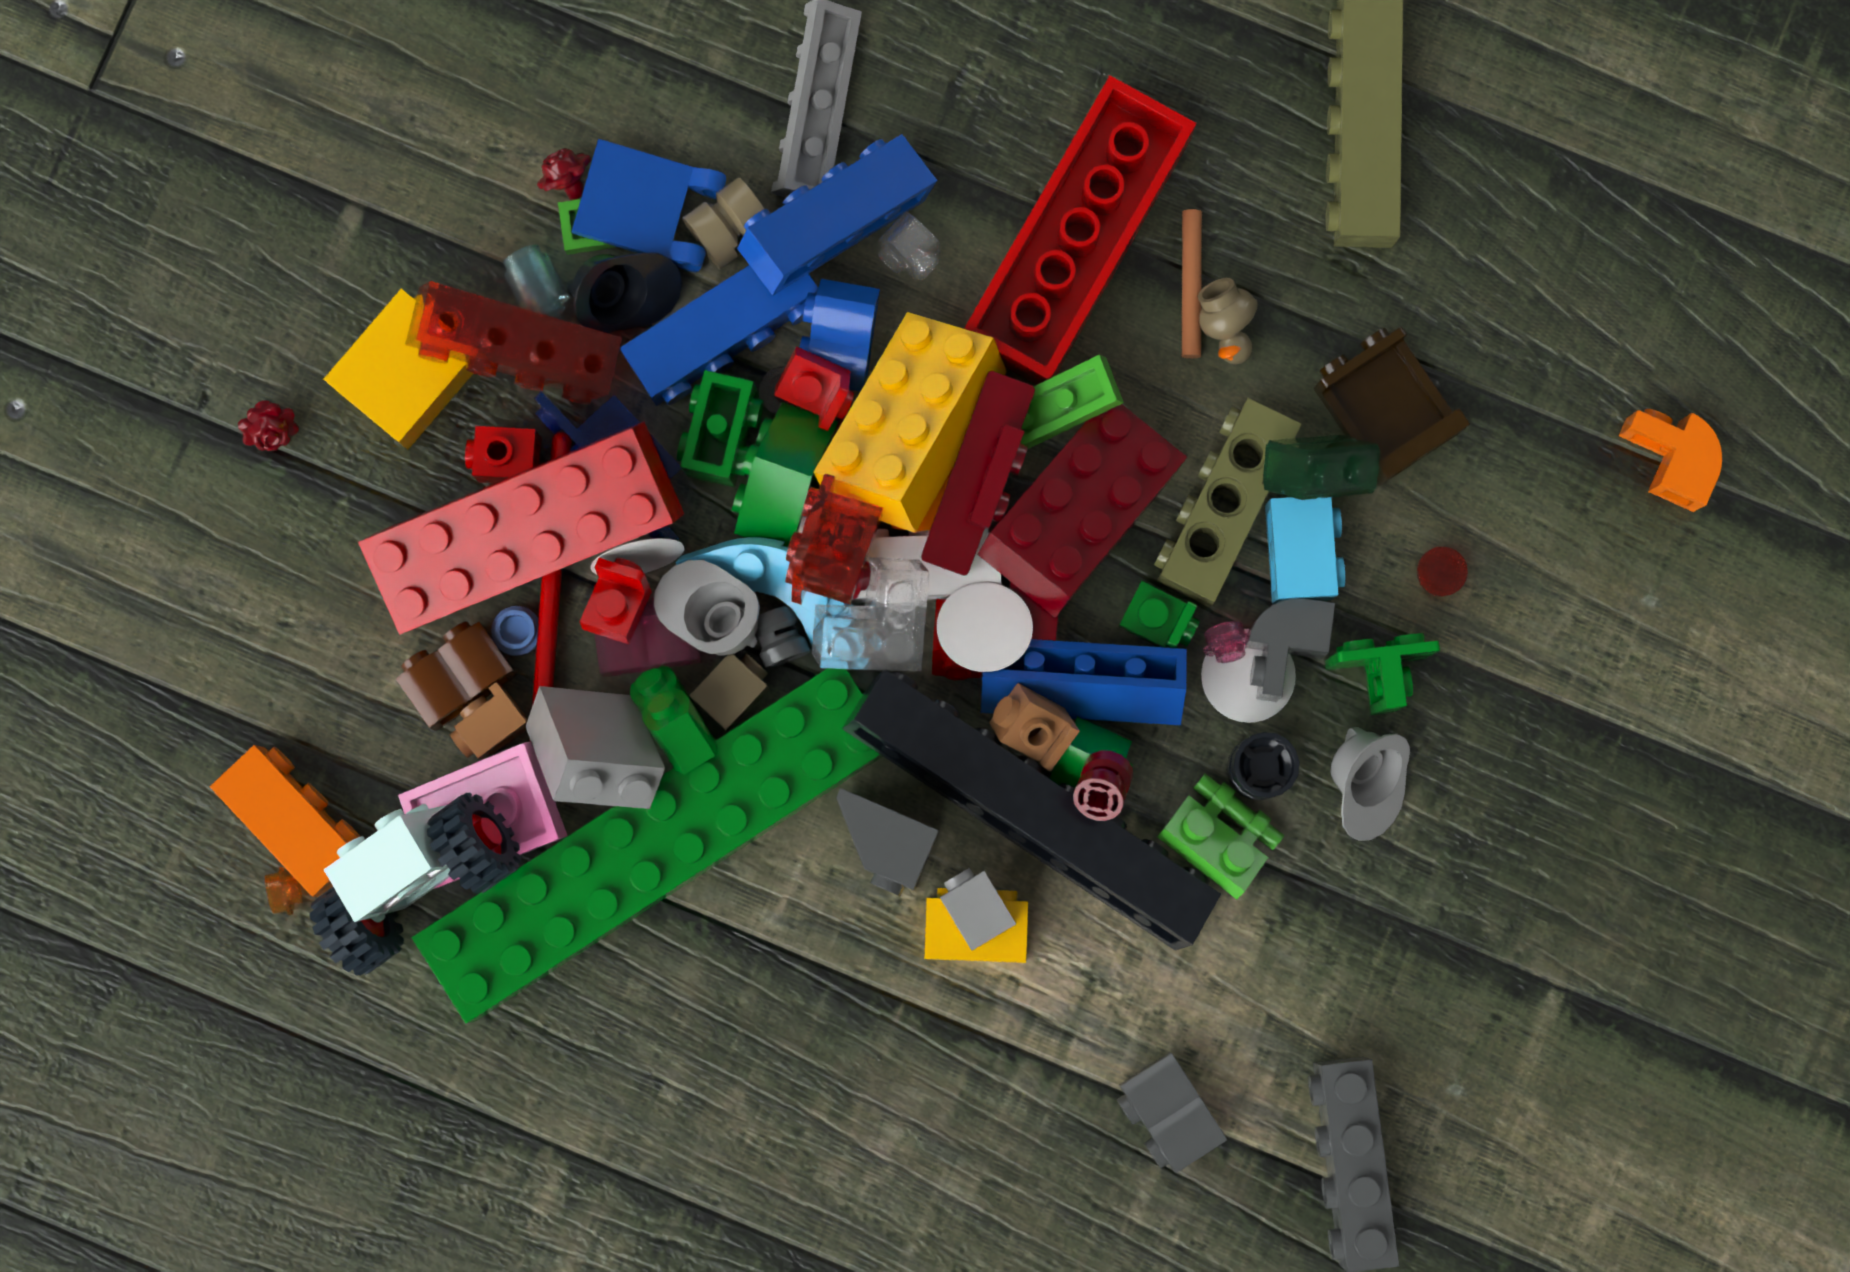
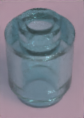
M530 245L519 249L503 261L507 270L504 277L525 318L536 317L538 322H545L564 312L565 307L563 304L569 299V293L549 254L542 253L539 245Z

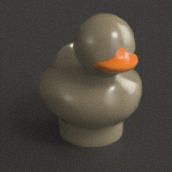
M1221 278L1206 285L1198 294V300L1202 306L1199 315L1200 328L1208 337L1220 340L1218 346V356L1232 365L1242 364L1251 356L1253 345L1250 337L1246 333L1241 332V330L1253 319L1258 303L1248 291L1237 288L1233 279Z

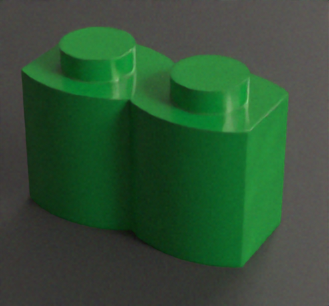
M661 665L658 668H652L643 672L632 683L630 696L642 714L644 724L672 767L681 774H687L716 756V740L705 725L701 713L674 671L667 666Z

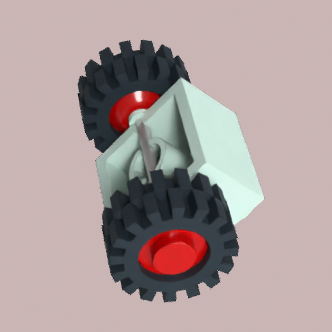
M465 793L445 806L429 809L426 804H422L406 814L403 813L402 809L395 810L374 824L377 832L367 839L361 836L343 845L337 850L340 858L324 869L333 887L316 898L311 904L313 911L310 912V920L317 923L312 929L315 935L322 936L323 940L319 944L323 950L329 948L332 951L330 958L335 963L341 960L342 969L350 972L353 970L355 975H366L402 949L400 946L404 944V937L399 934L403 932L402 924L394 920L399 917L396 911L407 908L449 877L453 880L459 877L461 887L466 890L471 887L472 892L478 894L481 891L482 893L486 892L515 872L520 867L518 864L521 862V856L516 853L520 850L518 842L511 839L515 835L512 828H506L502 823L506 819L501 813L496 815L493 812L494 806L489 801L483 804L481 796L477 794L472 796L471 793Z

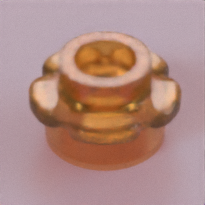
M283 866L279 867V872L265 875L266 892L272 913L287 912L289 916L293 915L294 905L303 903L300 883L292 875H288Z

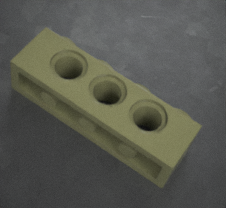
M1247 398L1241 410L1233 406L1231 407L1219 431L1227 439L1219 454L1210 450L1197 476L1205 480L1198 498L1188 494L1176 518V522L1184 526L1176 542L1166 539L1154 563V566L1162 569L1157 582L1208 607L1213 605L1302 425L1301 423L1250 398ZM1241 445L1253 448L1258 455V465L1253 468L1239 466L1233 457L1234 448ZM1218 489H1226L1232 492L1237 500L1236 510L1230 513L1218 511L1212 504V492ZM1196 533L1209 535L1215 542L1214 555L1199 557L1194 554L1189 544L1190 537Z

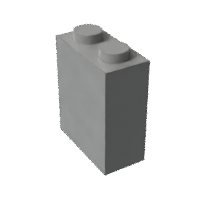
M539 686L525 727L553 801L650 809L665 767L651 734L643 722L642 714L631 699V696Z

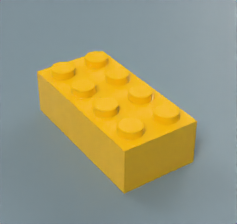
M910 312L906 313L813 472L829 504L916 533L953 468L987 373L994 371L1005 375L1007 372L993 337Z

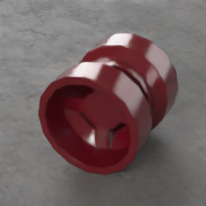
M1107 750L1092 753L1086 759L1081 777L1073 794L1074 804L1084 816L1096 821H1107L1121 813L1126 793L1133 779V768L1129 761L1121 754Z

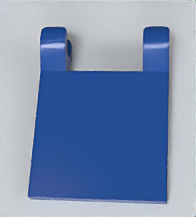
M598 139L571 233L637 253H659L671 259L677 267L691 272H699L705 258V249L697 244L673 241L687 189L705 197L716 199V193L725 186L726 175L716 170L691 167Z

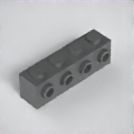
M1362 1056L1313 1062L1315 1075L1308 1076V1086L1312 1106H1319L1321 1126L1315 1127V1141L1319 1157H1325L1328 1177L1321 1179L1325 1208H1332L1335 1229L1328 1230L1332 1260H1339V1265L1347 1272L1399 1267L1372 1059Z

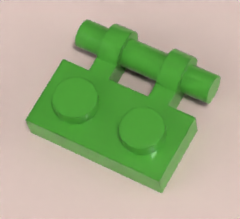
M1204 773L1193 789L1207 799L1208 802L1203 807L1188 795L1157 838L1237 900L1246 891L1269 858L1253 846L1254 842L1258 839L1273 851L1283 839L1284 834L1270 824L1271 818L1260 809L1254 812L1234 796L1236 791L1225 782L1220 785ZM1221 811L1244 828L1240 834L1217 817Z

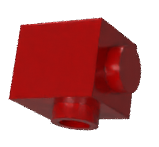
M475 426L474 439H468L466 442V469H472V476L479 483L494 484L540 465L542 437L536 429Z

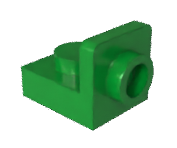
M1141 581L1118 627L1157 647L1176 648L1178 643L1185 647L1188 646L1200 620L1193 617L1197 604L1191 601L1185 603Z

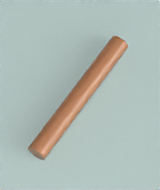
M1189 209L1182 211L1181 357L1193 359L1201 357L1199 315L1202 306L1198 300V294L1202 290V211Z

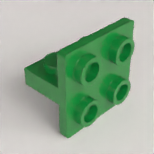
M1424 633L1393 637L1394 640L1385 642V647L1375 648L1374 639L1344 642L1343 646L1336 647L1334 655L1325 660L1326 670L1365 666L1371 715L1392 713L1406 707V697H1412L1413 695L1410 668L1408 666L1402 667L1401 662L1423 660L1439 652V641L1425 642Z

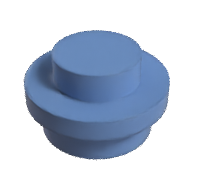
M522 606L505 608L493 621L491 628L492 638L498 648L504 653L512 656L526 655L536 648L539 618L530 609Z

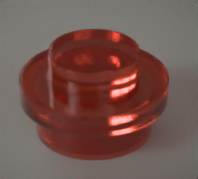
M1435 547L1427 551L1417 565V578L1420 585L1425 591L1434 596L1444 597L1456 593L1462 588L1467 579L1468 570L1464 558L1459 552L1449 547Z

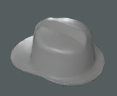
M705 560L685 561L673 566L662 576L655 590L654 608L658 619L669 631L696 649L709 654L731 655L743 650L746 646L753 648L756 646L755 634L758 628L760 605L757 595L747 584L738 580L719 566Z
M1359 727L1348 729L1345 742L1335 753L1330 770L1335 784L1343 794L1341 809L1342 825L1348 836L1358 841L1372 840L1383 834L1394 823L1402 808L1405 795L1406 773L1410 755V746L1405 737L1397 733L1380 736L1374 732H1366Z

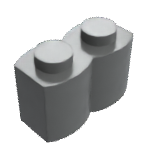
M1167 1053L1119 1084L1124 1095L1116 1100L1132 1125L1142 1121L1152 1138L1144 1144L1160 1169L1169 1164L1172 1170L1177 1173L1227 1141V1138L1172 1053Z

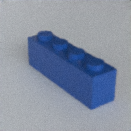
M903 134L888 143H885L883 139L875 141L860 154V160L850 166H847L845 162L837 164L822 177V183L812 189H809L807 185L799 187L783 201L784 206L772 213L768 209H764L745 223L744 228L746 232L737 249L772 296L926 200L938 180Z
M748 265L620 347V350L654 404L657 406L666 401L667 405H672L686 397L693 390L690 384L703 377L705 370L722 374L734 364L732 357L746 348L754 352L764 347L776 337L773 331L788 321L792 325L803 322L807 293H817L818 287L811 276L807 274L772 296L751 266Z
M1031 639L1027 650L1015 663L998 671L983 672L980 713L993 714L1000 700L1008 696L1016 684L1020 683L1064 707L1072 719H1076L1078 716L1086 720L1181 725L1186 695L1187 649Z

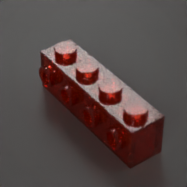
M430 281L419 287L405 345L418 348L417 356L432 362L447 364L449 358L466 362V370L471 373L486 377H496L498 371L515 376L514 384L520 387L543 391L546 385L563 390L561 397L566 400L580 404H590L591 399H598L609 395L622 338Z

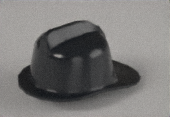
M643 252L624 256L602 254L586 260L578 269L574 279L567 282V287L574 297L573 307L577 321L584 329L595 334L642 327L660 321L672 311L680 297L682 281L680 271L672 260L659 253Z

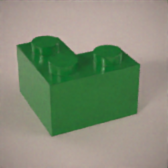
M784 402L781 403L774 419L765 417L758 433L756 446L751 444L742 466L741 472L749 475L747 485L744 483L740 484L733 501L731 511L739 513L734 531L735 534L746 538L762 537L784 542L783 546L792 549L809 498L818 481L813 472L835 436L838 421L834 420L829 430L826 431L818 427L819 415Z

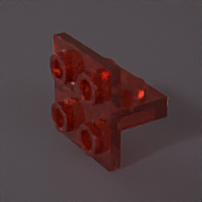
M824 474L819 489L810 488L802 512V517L806 518L802 533L797 531L793 533L786 554V561L790 563L785 583L792 584L791 602L802 605L806 591L851 605L882 519V507L834 493L835 476L830 474Z

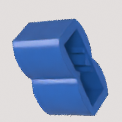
M821 279L817 293H807L803 322L812 323L810 337L802 336L800 348L851 371L849 390L861 391L866 383L869 371L880 289Z

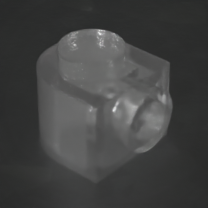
M907 211L877 239L882 247L877 253L878 256L896 274L904 270L913 279L917 278L919 281H922L940 262V259L937 257L941 253L939 240Z

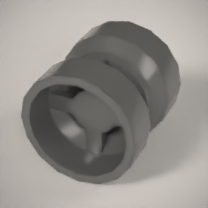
M788 605L759 615L755 637L759 640L762 647L759 655L765 669L786 664L811 652L806 638L797 631L796 623L798 617Z

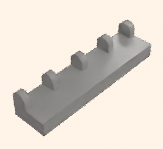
M812 0L805 4L804 15L807 16L803 44L798 45L796 57L800 60L795 88L788 96L787 103L791 105L786 137L780 140L779 151L783 154L778 181L773 182L771 193L776 196L787 197L804 185L812 189L822 183V177L834 167L862 11L828 0Z

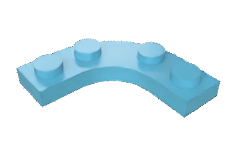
M762 537L738 538L682 555L675 562L678 565L688 560H705L719 566L738 580L747 584L753 592L758 591L779 598L793 609L803 624L821 668L831 666L839 660L844 662L864 656L871 648L851 600L845 599L842 593H834L832 591L831 571L814 556L809 559L799 552L783 546L784 542Z

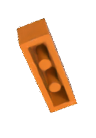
M253 745L210 788L312 897H319L333 887L324 869L340 858L337 850L346 843L361 836L345 820L341 819L336 823L326 813L324 808L329 805L328 801L310 783L302 787L290 774L295 768L294 765L279 749L273 747L268 751L265 747Z

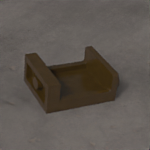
M1402 326L1390 334L1385 327L1378 330L1360 344L1364 351L1348 361L1343 354L1328 363L1319 371L1323 378L1314 387L1315 392L1379 486L1460 434L1470 425L1460 408L1452 411L1405 343L1404 338L1407 336V333Z

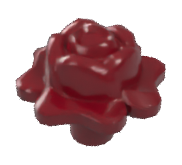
M563 148L547 156L541 165L543 177L537 183L538 188L544 189V191L551 189L564 190L570 201L582 197L584 185L580 179L584 174L586 166L592 161L590 155H585L584 153L575 154L572 150Z
M267 400L258 402L254 408L247 411V418L241 419L238 422V428L243 433V443L247 446L255 445L261 451H275L279 447L287 445L290 442V436L299 432V426L294 421L295 414L293 409L286 408L281 410L279 404Z

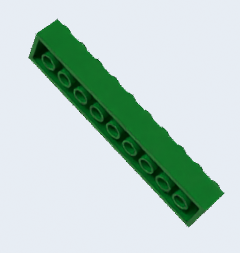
M841 660L717 739V753L713 758L687 774H681L674 768L663 774L650 809L612 807L519 867L515 872L486 892L479 893L411 937L465 1024L482 1018L882 758V755L842 729L863 694Z

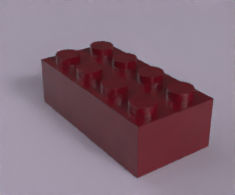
M1124 405L1116 406L1087 420L990 532L977 555L1056 618L1171 481L1187 459V456Z

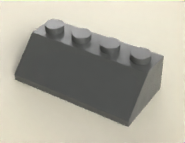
M840 788L836 799L864 869L874 874L870 883L900 897L904 887L914 891L938 837L939 830Z

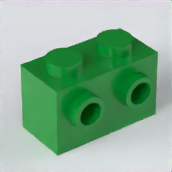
M705 370L701 385L695 384L689 404V413L693 414L689 433H682L677 450V461L681 462L680 467L688 477L735 488L738 475L746 476L741 471L749 447L746 446L750 427L756 429L759 427L764 408V400L758 398L759 392L753 381Z

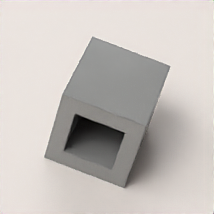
M968 868L943 883L948 893L941 896L940 899L971 951L1016 925L985 871L974 876L971 869Z

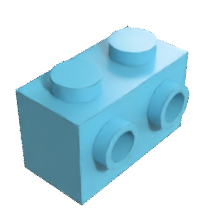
M1331 495L1271 498L1265 505L1272 604L1295 598L1317 601L1334 599L1338 596V587H1345L1343 557L1336 558L1334 538H1340L1342 534L1340 509L1332 508Z

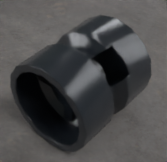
M1262 732L1249 736L1233 748L1228 757L1226 771L1229 782L1237 793L1247 799L1262 801L1282 795L1293 786L1298 777L1300 762L1297 751L1289 740L1277 733Z

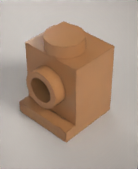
M498 682L489 687L494 697L487 701L484 696H481L466 706L460 712L463 720L454 726L456 730L449 734L453 742L467 758L473 754L480 760L491 757L526 731L525 726L528 717L506 688Z
M1020 683L1016 684L1008 696L1000 700L994 710L993 718L989 722L1000 742L1040 762L1042 767L1049 771L1053 769L1080 732L1064 707Z

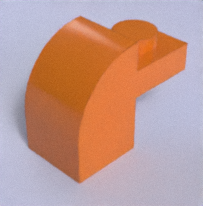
M1645 409L1644 412L1637 410L1626 418L1619 437L1663 456L1648 492L1692 512L1706 506L1722 467L1721 445L1713 429L1705 420L1694 413H1690L1681 419L1677 427L1671 425L1673 419L1662 412L1653 409Z

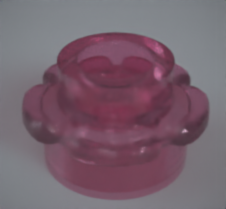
M1241 622L1221 623L1209 628L1204 633L1207 646L1203 648V652L1206 656L1211 657L1215 655L1218 663H1229L1241 659L1246 654L1245 649L1249 647V645H1246L1249 634L1245 633Z

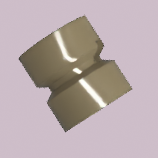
M739 177L716 193L717 202L715 204L703 202L682 217L697 243L705 249L706 255L719 270L742 255L737 247L746 232L744 225L751 217L764 210V207L751 189Z

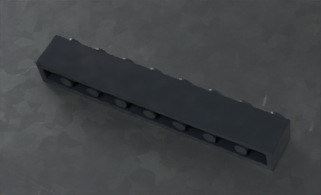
M885 669L871 681L842 728L844 731L1175 951L1194 944L1221 896V893L1209 886L1210 880L1208 877L1194 868H1182L1168 859L1169 853L1164 847L1148 839L1140 840L1126 830L1127 824L1117 816L1107 821H1096L1084 816L1074 804V787L1063 783L1056 784L1043 775L1044 769L1037 762L1025 756H1014L1001 747L1002 742H1000L995 734L984 728L978 727L974 729L959 719L960 713L952 705L938 699L932 701L917 691L918 685L907 675L897 671L890 673Z

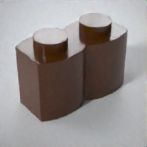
M468 621L458 624L443 636L446 643L431 654L427 650H422L411 656L401 665L404 672L396 680L428 727L433 731H437L459 717L460 712L481 696L486 698L492 694L489 687L495 682L504 686L518 675L480 622L472 626Z

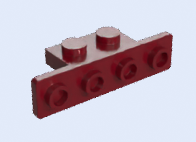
M994 371L987 373L920 556L922 561L962 576L969 573L984 530L990 527L992 520L1000 522L1006 511L1011 494L1004 492L1003 489L1010 472L1018 475L1024 462L1028 446L1020 443L1024 434L1021 428L1035 392V388L1032 385Z

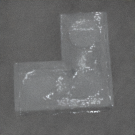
M869 557L871 573L869 585L866 589L865 606L815 604L812 655L820 668L886 669L893 671L922 670L929 570L919 559Z

